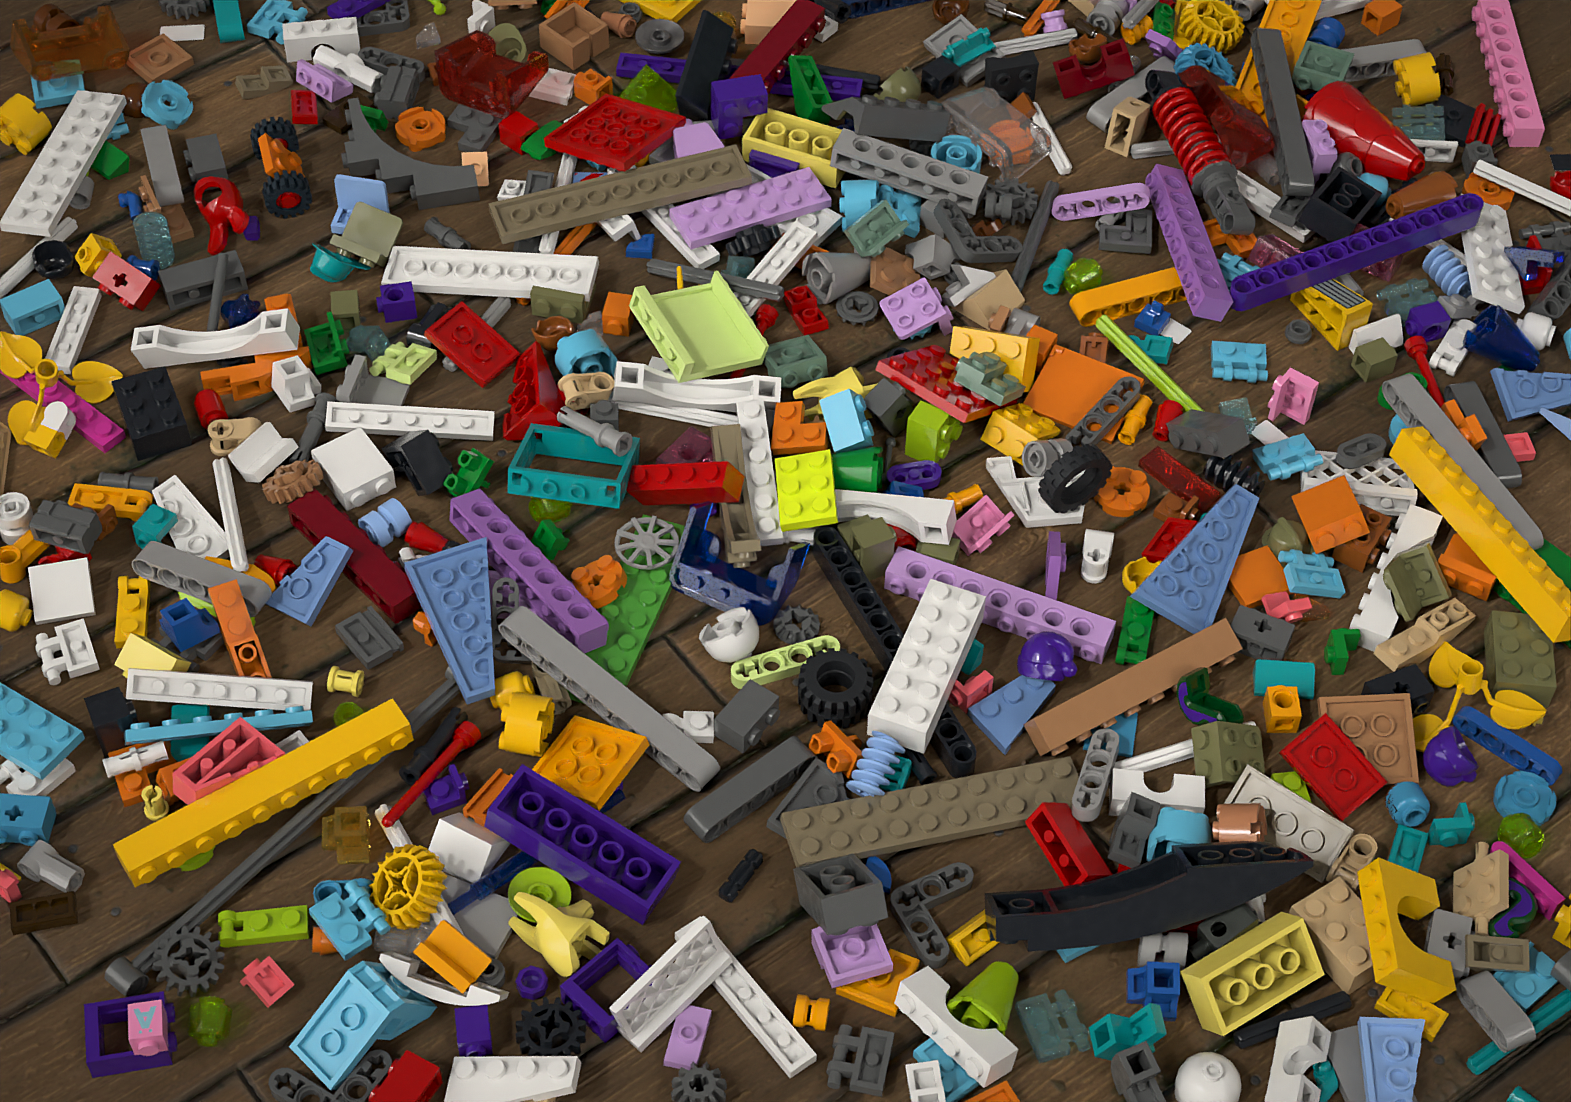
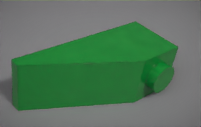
M790 55L788 61L797 116L828 126L831 116L822 111V105L833 103L813 57Z

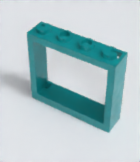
M531 423L508 468L507 493L620 509L627 492L626 489L632 465H638L640 438L632 437L633 442L630 450L624 456L619 457L613 453L612 449L596 445L593 438L575 429ZM535 433H542V440L536 439ZM536 454L622 465L617 480L531 469L529 467ZM607 486H615L614 491L607 490Z

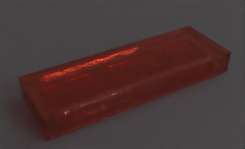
M1159 446L1139 460L1138 466L1181 499L1189 502L1194 495L1199 497L1198 509L1200 513L1220 498L1218 490Z

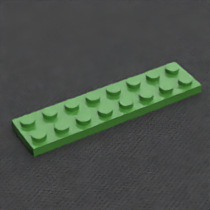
M665 521L674 526L679 537V548L675 557L666 565L651 570L633 568L621 560L620 565L627 575L625 588L621 585L617 591L619 596L610 604L597 609L609 623L606 645L585 654L625 687L629 683L696 538V529ZM649 523L639 524L644 532L648 530ZM655 524L653 533L662 530L663 527ZM667 533L659 539L673 540V537L670 533ZM669 545L658 546L669 555L674 548ZM636 548L626 549L624 557L629 559ZM658 553L651 556L652 565L664 561V558ZM639 555L634 563L647 565L646 556ZM568 691L571 700L583 703L580 699H578L575 695Z

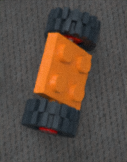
M270 117L268 122L266 118L262 119V125L257 122L255 129L252 128L250 139L254 155H256L258 160L262 159L265 173L269 175L267 178L268 182H264L262 188L265 205L269 213H274L275 217L279 218L282 214L283 219H288V215L294 218L297 212L302 215L304 209L308 210L310 208L309 204H312L309 183L301 167L302 160L296 150H299V141L295 126L288 119L284 122L282 117H279L278 121H275V117Z

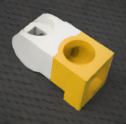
M52 402L46 407L44 419L35 433L28 431L23 440L33 450L56 459L75 426L76 416L63 402Z

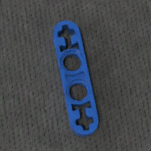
M1463 706L1453 717V725L1457 727L1460 733L1518 770L1532 772L1544 778L1549 783V786L1553 785L1562 774V767L1557 760L1510 730L1498 725L1475 708Z

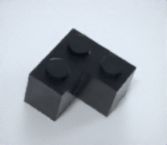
M428 429L408 432L381 448L394 472L406 473L418 496L429 495L444 486V481L453 471L451 462L446 457H443L438 448L440 444L437 437Z
M120 687L84 698L104 758H109L108 753L132 746L125 745L124 732L131 729V724L139 723L132 701L123 696Z

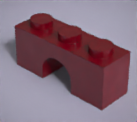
M1124 38L1100 46L1102 56L1095 65H1081L1076 54L1052 62L1064 99L1078 96L1093 89H1099L1105 85L1122 81L1135 75Z

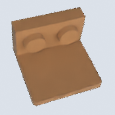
M146 175L140 176L142 186L138 187L142 201L147 203L143 206V210L147 220L153 221L150 224L155 238L160 237L164 246L193 238V229L181 204L160 207Z

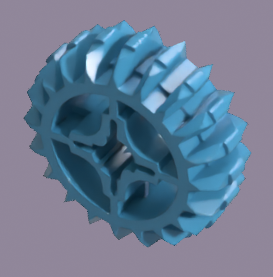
M1199 43L1189 45L1175 60L1173 68L1180 83L1191 86L1196 94L1198 103L1202 101L1205 106L1210 104L1214 107L1225 102L1233 94L1237 84L1235 79L1237 74L1232 71L1234 66L1227 62L1229 58L1222 56V51L1219 53L1215 51L1214 46L1209 48L1206 43L1203 45Z

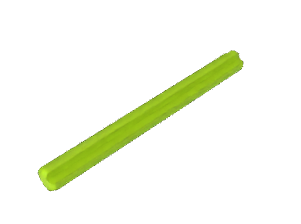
M1104 314L1096 320L1095 326L1169 400L1180 403L1184 408L1183 413L1191 409L1204 411L1107 315Z

